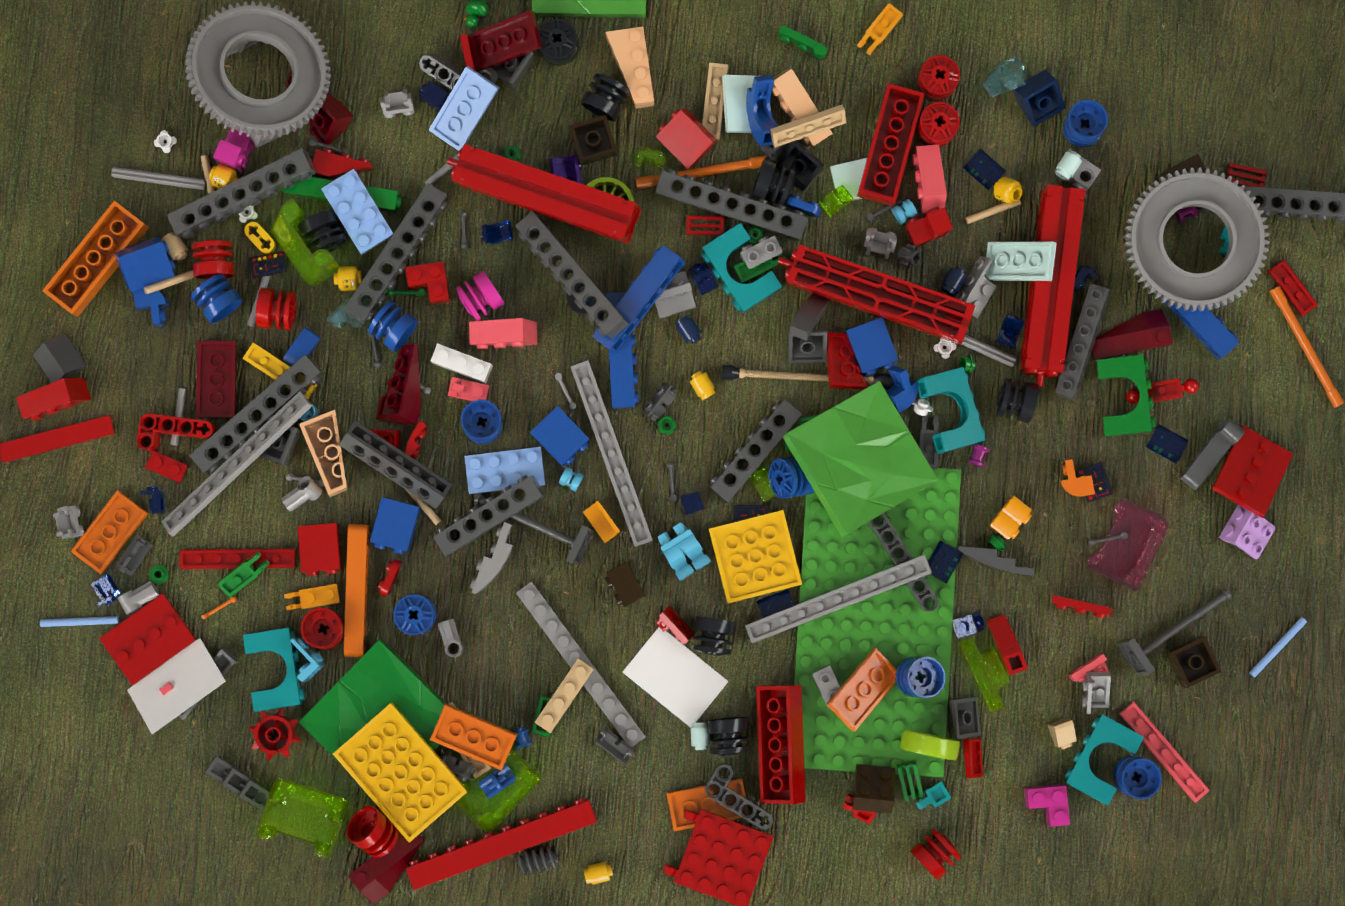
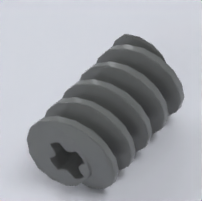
M556 844L553 851L547 846L546 852L543 851L542 847H539L538 853L532 849L531 855L526 850H524L523 856L517 852L519 867L524 876L527 875L528 869L531 874L535 873V868L541 873L543 866L546 871H550L551 865L555 870L558 869L559 857Z

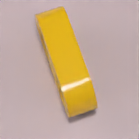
M250 222L245 226L246 236L262 253L270 254L275 250V241L258 223ZM251 227H258L256 230L260 235L258 238L254 234L250 235ZM262 239H264L266 242L271 241L269 244V249H263L264 244L261 242Z

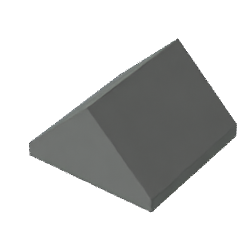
M530 52L495 66L493 69L497 73V79L515 90L535 61L534 53Z
M813 330L807 341L790 335V331L788 332V363L827 362V330Z
M65 333L43 342L33 354L52 383L63 378H69L87 365Z
M291 426L260 456L289 466L302 431Z
M978 697L948 699L951 738L962 739L980 736Z

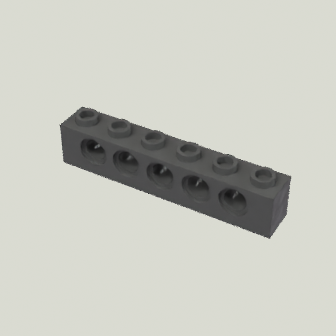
M1094 284L1089 286L1064 363V372L1061 373L1055 390L1058 397L1076 401L1110 297L1108 288Z
M785 399L782 403L778 401L771 409L774 412L770 417L766 415L759 423L762 427L758 432L753 430L748 436L749 442L745 447L741 445L735 452L737 457L733 461L729 459L722 467L725 471L721 476L717 474L711 480L712 486L710 489L727 503L783 438L782 436L789 431L802 415ZM776 416L784 418L782 426H777L774 423ZM765 430L772 433V439L769 441L762 438V432ZM757 445L760 448V453L752 455L749 452L750 446ZM745 460L748 464L747 469L740 470L737 467V462ZM728 474H732L735 477V483L732 485H728L725 482V476Z
M354 421L339 446L435 509L452 486V484L357 421Z
M527 475L517 480V485L513 487L509 485L501 490V495L497 497L493 495L486 499L485 505L473 507L469 510L470 514L466 517L461 515L453 520L454 524L450 527L445 525L436 531L438 534L433 538L444 556L452 555L546 496L535 477H528ZM519 489L525 492V497L522 500L517 498V491ZM503 499H506L509 503L506 510H503L500 505ZM487 509L492 512L490 520H487L484 516ZM471 519L476 522L474 530H471L468 526ZM455 529L460 532L458 540H455L452 536Z

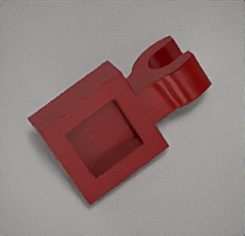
M847 794L846 801L842 807L852 811L853 817L870 824L877 812L853 810V795Z

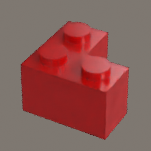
M935 207L928 210L924 218L919 219V217L908 220L905 229L911 245L918 247L949 235L953 227L945 207L941 209Z
M443 261L405 267L407 283L410 289L428 287L430 303L432 305L451 302L446 267Z

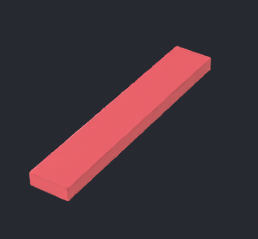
M1134 701L1118 713L1132 731L1144 736L1142 741L1194 803L1210 791Z

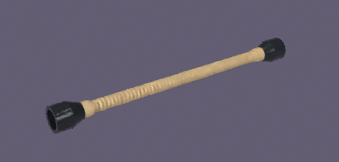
M733 365L722 366V380H734L749 376L752 378L803 379V381L820 380L829 382L827 374L763 372L760 370L746 371ZM890 374L862 376L868 385H873L880 381L884 389H889L891 386Z

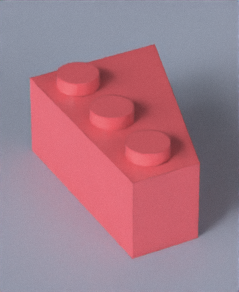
M939 144L916 146L915 154H912L913 166L916 165L915 181L918 182L917 195L920 201L921 215H926L928 210L939 207L941 209L945 207L947 192Z
M524 318L469 322L470 345L477 346V349H488V346L506 348V346L524 347V345H537V322Z

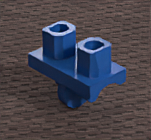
M506 763L502 771L497 769L481 780L478 785L484 791L487 798L490 799L518 778Z

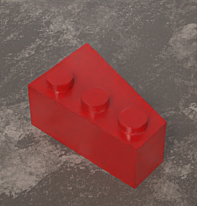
M63 378L20 395L16 399L22 418L37 421L42 419L44 415H52L58 413L59 410L89 401L91 397L85 378Z

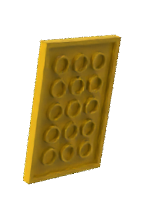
M392 702L333 753L408 842H411L468 792L467 788Z

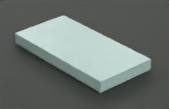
M988 242L986 257L992 259L993 262L984 277L989 281H1052L1057 243Z

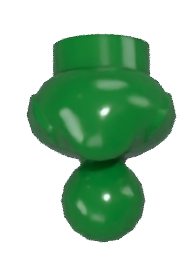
M470 0L467 3L465 10L469 16L464 18L469 28H474L478 25V18L476 16H486L488 14L489 7L485 3L486 0Z

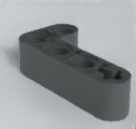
M436 53L424 55L419 61V66L425 73L451 90L463 72ZM444 68L447 69L449 72L448 77L444 76L443 74ZM486 68L478 72L482 76L484 73L488 74L490 77L489 81L494 84L496 83L498 77L494 69Z
M1231 419L1224 420L1187 466L1179 479L1193 490H1197L1230 446L1240 440L1245 430Z
M719 764L706 783L705 792L707 796L761 829L770 828L773 823L771 814L727 787L733 776V770L729 764ZM722 767L729 769L727 777L719 776L718 772ZM717 784L719 792L711 794L708 791L709 786ZM733 794L736 797V801L733 804H727L725 802L727 795ZM749 804L752 806L753 810L750 814L742 813L744 805ZM757 809L760 810L757 813L761 817L767 815V823L760 824V819L755 816Z

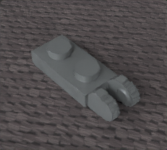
M926 415L921 418L919 448L930 467L937 469L938 454L932 436L940 432L938 430L939 416L934 415L933 430H926Z

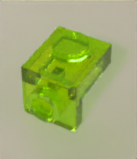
M648 147L644 151L641 149L635 158L638 160V167H641L645 159H648L660 168H663L666 163L665 155L657 149L653 151Z
M841 185L830 192L819 204L831 218L854 199L849 191Z
M765 468L754 472L749 477L764 503L776 496L770 487L769 472Z

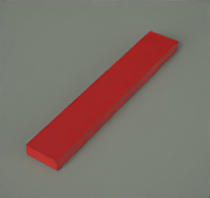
M111 415L0 443L1 461L6 463L114 435L115 430Z
M296 549L180 550L179 569H235L258 551L262 555L257 561L252 563L254 568H257L266 560L270 563L266 568H296Z

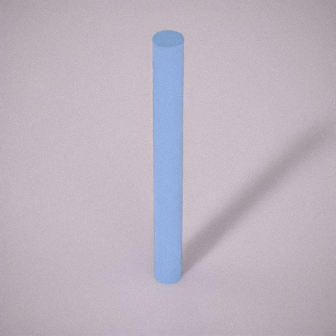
M119 616L40 620L41 627L119 624Z
M1301 617L1249 673L1255 678L1307 621Z

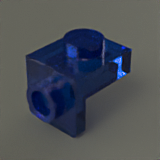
M511 221L482 225L481 235L484 243L496 245L512 241Z
M705 262L697 263L692 269L688 270L701 295L719 287Z
M1007 314L1001 324L996 342L1014 348L1025 321Z
M109 573L91 583L100 599L96 603L98 607L102 604H105V606L112 604L116 601L115 597L120 594Z
M978 611L953 619L952 625L957 639L984 630V620Z

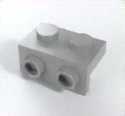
M775 235L772 237L766 236L760 239L758 244L754 246L750 244L742 248L740 258L742 262L745 261L748 269H752L782 254L783 251Z
M1086 672V680H1083L1082 683L1083 691H1085V695H1082V707L1086 708V714H1091V708H1109L1110 672Z

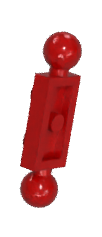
M1180 378L1151 383L1152 389H1148L1149 397H1153V403L1184 398L1183 391L1190 394L1195 393L1199 389V383L1194 378L1187 379L1183 384H1181ZM1131 389L1127 392L1126 399L1129 403L1137 404L1139 402V390Z

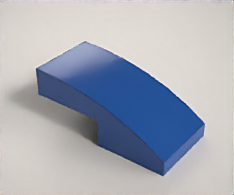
M305 327L291 345L282 361L290 367L293 366L304 355L309 356L313 353L321 337Z

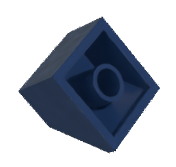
M1043 70L1013 88L1019 106L1033 127L1066 108L1057 79L1047 70Z

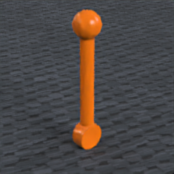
M233 595L226 602L202 615L201 618L204 620L231 602L235 603L237 597Z

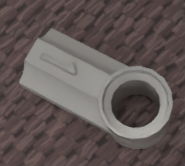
M305 476L299 480L297 487L282 497L281 500L291 512L307 500L314 501L318 499L322 494V488L312 478Z
M149 581L134 591L130 590L118 597V600L126 615H129L160 594L154 583Z
M454 619L438 623L446 654L453 658L461 656L464 648ZM454 643L458 644V653L451 654L449 651L450 646Z

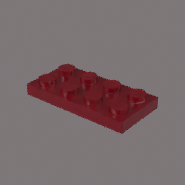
M532 10L468 35L476 72L495 67L542 48L535 14Z
M197 341L196 418H233L236 415V341Z

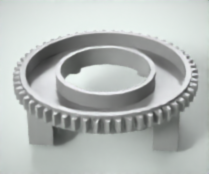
M245 1L243 6L236 3L235 8L231 4L228 5L227 10L222 7L220 13L215 11L214 17L209 15L207 20H203L202 26H198L188 45L186 58L188 59L185 61V65H187L185 72L188 73L186 79L191 80L188 84V87H192L191 94H197L195 101H200V108H206L204 113H210V119L216 118L218 120L217 124L223 123L225 129L230 127L231 132L238 130L239 135L243 132L246 133L247 137L250 136L256 148L285 134L288 135L292 131L295 132L298 128L301 129L304 125L308 124L310 119L314 118L315 113L319 112L324 103L323 101L326 99L325 94L329 91L327 87L330 85L328 80L331 77V74H329L331 68L328 66L329 60L325 59L327 52H322L325 48L324 45H319L321 39H315L317 33L310 32L311 26L305 27L306 21L299 22V16L293 18V12L286 14L285 8L281 11L278 10V5L271 8L270 3L265 7L262 2L256 6L254 1H252L251 5H248ZM261 41L264 44L276 47L285 55L291 66L292 82L288 89L277 97L271 99L250 98L237 91L231 85L225 73L224 60L234 53L243 52V49L254 44L258 45V42Z
M1190 168L1188 173L1186 169H1182L1181 175L1178 171L1173 172V176L1168 173L1166 179L1162 176L1159 178V182L1154 181L1152 183L1153 187L1149 185L1146 188L1147 192L1143 191L1141 193L1142 198L1138 197L1136 199L1139 205L1134 204L1132 206L1135 211H1131L1128 214L1132 219L1126 220V223L1130 226L1125 227L1124 230L1127 232L1123 236L1128 241L1124 243V246L1129 247L1125 251V254H1130L1127 262L1133 263L1129 268L1136 270L1133 276L1139 275L1140 278L1137 282H1144L1142 288L1148 287V294L1154 292L1155 299L1162 297L1161 303L1169 301V307L1175 303L1176 309L1183 305L1184 311L1191 307L1192 312L1196 311L1197 307L1199 311H1204L1205 307L1209 311L1212 309V306L1217 309L1220 307V303L1222 306L1227 305V300L1231 303L1235 301L1234 297L1240 298V292L1246 293V287L1250 288L1253 286L1251 281H1257L1255 275L1262 273L1258 268L1265 266L1261 262L1267 259L1263 253L1269 251L1264 245L1270 243V241L1265 240L1269 233L1264 232L1268 225H1263L1262 223L1267 219L1260 217L1264 211L1257 210L1260 203H1253L1256 197H1249L1250 190L1247 192L1243 191L1245 185L1238 187V180L1232 183V176L1225 179V173L1217 176V170H1214L1210 174L1208 168L1204 173L1201 168H1198L1196 173L1194 168ZM1192 206L1206 208L1218 215L1228 230L1229 249L1222 263L1210 272L1190 273L1184 271L1170 260L1163 244L1164 228L1169 218L1182 208Z

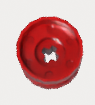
M936 55L929 58L923 64L917 77V88L919 92L925 93V99L938 102L950 97L960 80V70L957 63L947 56ZM937 74H938V75H941V74H942L943 77H942V79H941V78H938V79H937V78H936V75H937Z
M935 102L928 105L917 122L916 132L919 139L925 145L939 144V148L946 146L952 141L959 129V115L953 106L945 102ZM937 120H941L942 125L940 127L937 126Z
M205 240L193 243L192 250L197 252L193 253L192 257L201 260V262L193 264L194 278L207 280L221 273L226 278L235 276L234 263L225 261V259L233 256L232 251H227L233 248V243L221 240Z
M261 288L256 304L257 327L271 329L274 321H276L278 330H282L284 326L286 331H291L297 315L296 292L289 291L286 294L285 290H281L277 298L275 289Z
M319 607L312 609L304 616L300 630L307 644L319 650H330L342 642L345 624L337 613L328 608ZM323 625L329 627L327 634L320 632L323 629Z
M365 806L358 810L350 819L346 829V836L350 842L361 848L371 857L380 858L393 849L398 840L399 830L378 809L372 806Z
M932 828L930 832L935 839L932 841L925 835L924 838L928 845L925 847L918 842L909 851L938 881L947 873L942 864L946 862L953 867L955 864L949 857L952 855L959 861L961 856L956 847L944 834Z

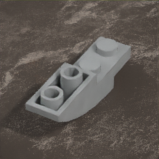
M505 522L503 526L499 525L496 536L499 537L497 544L493 543L490 554L493 555L492 559L484 556L483 560L480 559L476 568V570H479L477 578L473 577L470 588L473 589V594H478L496 578L507 562L513 549V545L507 544L513 525Z

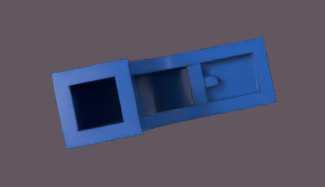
M772 75L754 77L752 88L747 89L746 108L749 126L759 146L773 145L770 129L778 127L773 119L770 107V98L774 84Z

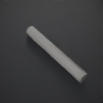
M456 154L453 157L454 159L460 160L458 159V154ZM446 163L424 183L433 185L454 166Z
M271 275L262 277L247 326L255 327L258 294L261 288H267Z
M179 388L174 417L182 418L187 389ZM171 435L170 445L178 446L179 436Z

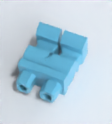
M680 522L673 527L677 534L676 538L671 540L667 532H664L658 536L662 552L670 566L675 570L679 581H682L694 573L693 568L686 561V555L691 560L696 571L711 563V560L703 553L701 545L691 530H688Z

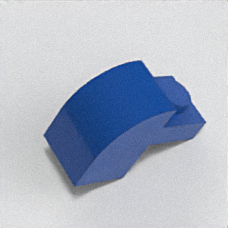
M144 288L133 291L135 308L139 310L151 309L153 325L156 327L165 326L164 321L167 320L165 309L162 307L170 306L167 297L160 291L146 294Z
M893 366L889 369V373L894 386L886 390L898 413H900L914 402L918 392L917 382L909 380V374L906 369Z

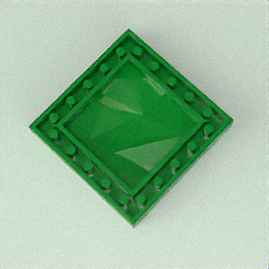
M381 638L299 723L337 760L333 753L392 702L429 746L435 750L440 744L431 741L430 738L446 702Z

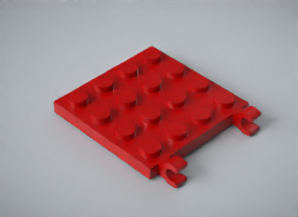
M686 809L683 817L686 820L695 822L679 868L665 864L663 873L674 876V883L736 906H748L774 836L704 809H700L699 814Z

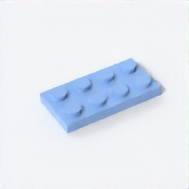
M469 66L465 67L429 131L459 151L469 140L500 87Z
M355 169L321 188L361 255L393 236L394 233Z
M541 447L464 456L469 494L501 491L509 485L513 487L518 484L517 480L525 475L528 477L534 476L540 486L545 485Z

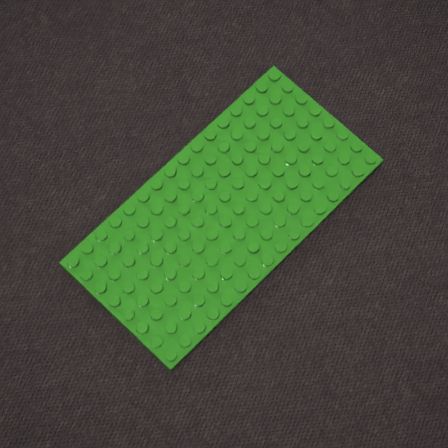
M932 469L939 481L884 512L913 559L925 555L928 561L939 541L957 550L961 469ZM816 493L806 495L801 563L802 585H800L799 604L894 567V564L868 522L841 537ZM882 517L874 518L873 523L880 526L882 524ZM886 531L883 534V539L886 542H890L893 536L890 532ZM940 544L933 558L938 560L937 556L940 555V558L941 552L947 550V556L945 555L943 561L946 559V562L943 564L947 566L955 551ZM895 548L893 555L895 558L900 559L903 552L900 548ZM949 550H951L950 553L953 551V553H952V555L950 556L949 560H947L948 557H949V555H948ZM932 558L929 566L932 572L937 575L940 574V576H937L940 578L946 567L940 566L937 571H934L936 563ZM956 568L947 584L930 574L924 576L938 599V606L934 611L922 610L907 585L903 584L797 627L794 685L802 686L804 768L855 772L856 764L895 768V774L899 775L897 765L916 761L919 776L944 778L945 759L900 749V741L903 730L917 731L946 738ZM916 581L913 586L914 590L920 592L923 589L922 582ZM927 597L924 600V606L931 608L933 600ZM873 648H877L896 669L908 657H931L943 666L946 681L939 694L931 698L910 697L900 691L895 683L856 731H851L831 709L827 708L811 674L818 669L830 665L841 687ZM909 767L911 775L915 776L913 767ZM902 769L903 775H907L906 769Z

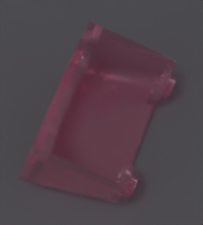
M1120 499L1119 503L1117 502L1113 507L1112 512L1116 520L1107 537L1126 532L1128 538L1105 541L1100 552L1090 555L1087 568L1136 592L1140 588L1167 533L1169 523L1163 516Z

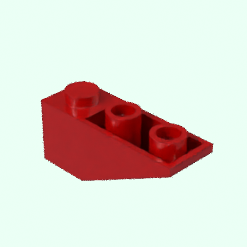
M322 148V151L316 149L313 159V165L317 172L313 175L331 180L343 176L352 169H355L356 173L359 174L373 171L374 167L367 159H351V155L344 153L336 155L333 154L332 150Z
M1005 614L986 620L1006 674L1013 675L1027 670L1028 666Z

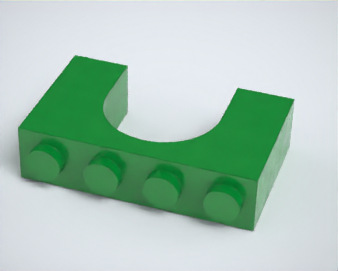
M1144 355L1097 360L1099 380L1126 378L1137 385L1140 393L1138 405L1130 413L1103 417L1105 437L1153 432L1152 428L1156 427L1155 416H1151L1150 408H1154L1153 397H1149L1148 389H1152L1151 379L1146 376V370H1149V360L1145 359Z

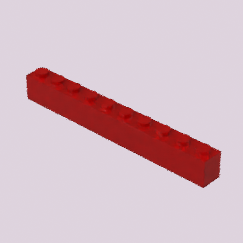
M583 797L573 801L574 805L568 807L566 804L555 808L556 811L550 814L548 811L537 814L538 818L530 820V817L519 821L520 825L512 827L511 824L500 828L501 832L496 834L493 831L482 835V839L477 841L475 838L464 841L465 845L457 847V844L446 848L447 852L439 854L438 851L427 855L428 859L421 861L418 858L410 861L406 871L413 890L597 823L590 799L585 800Z

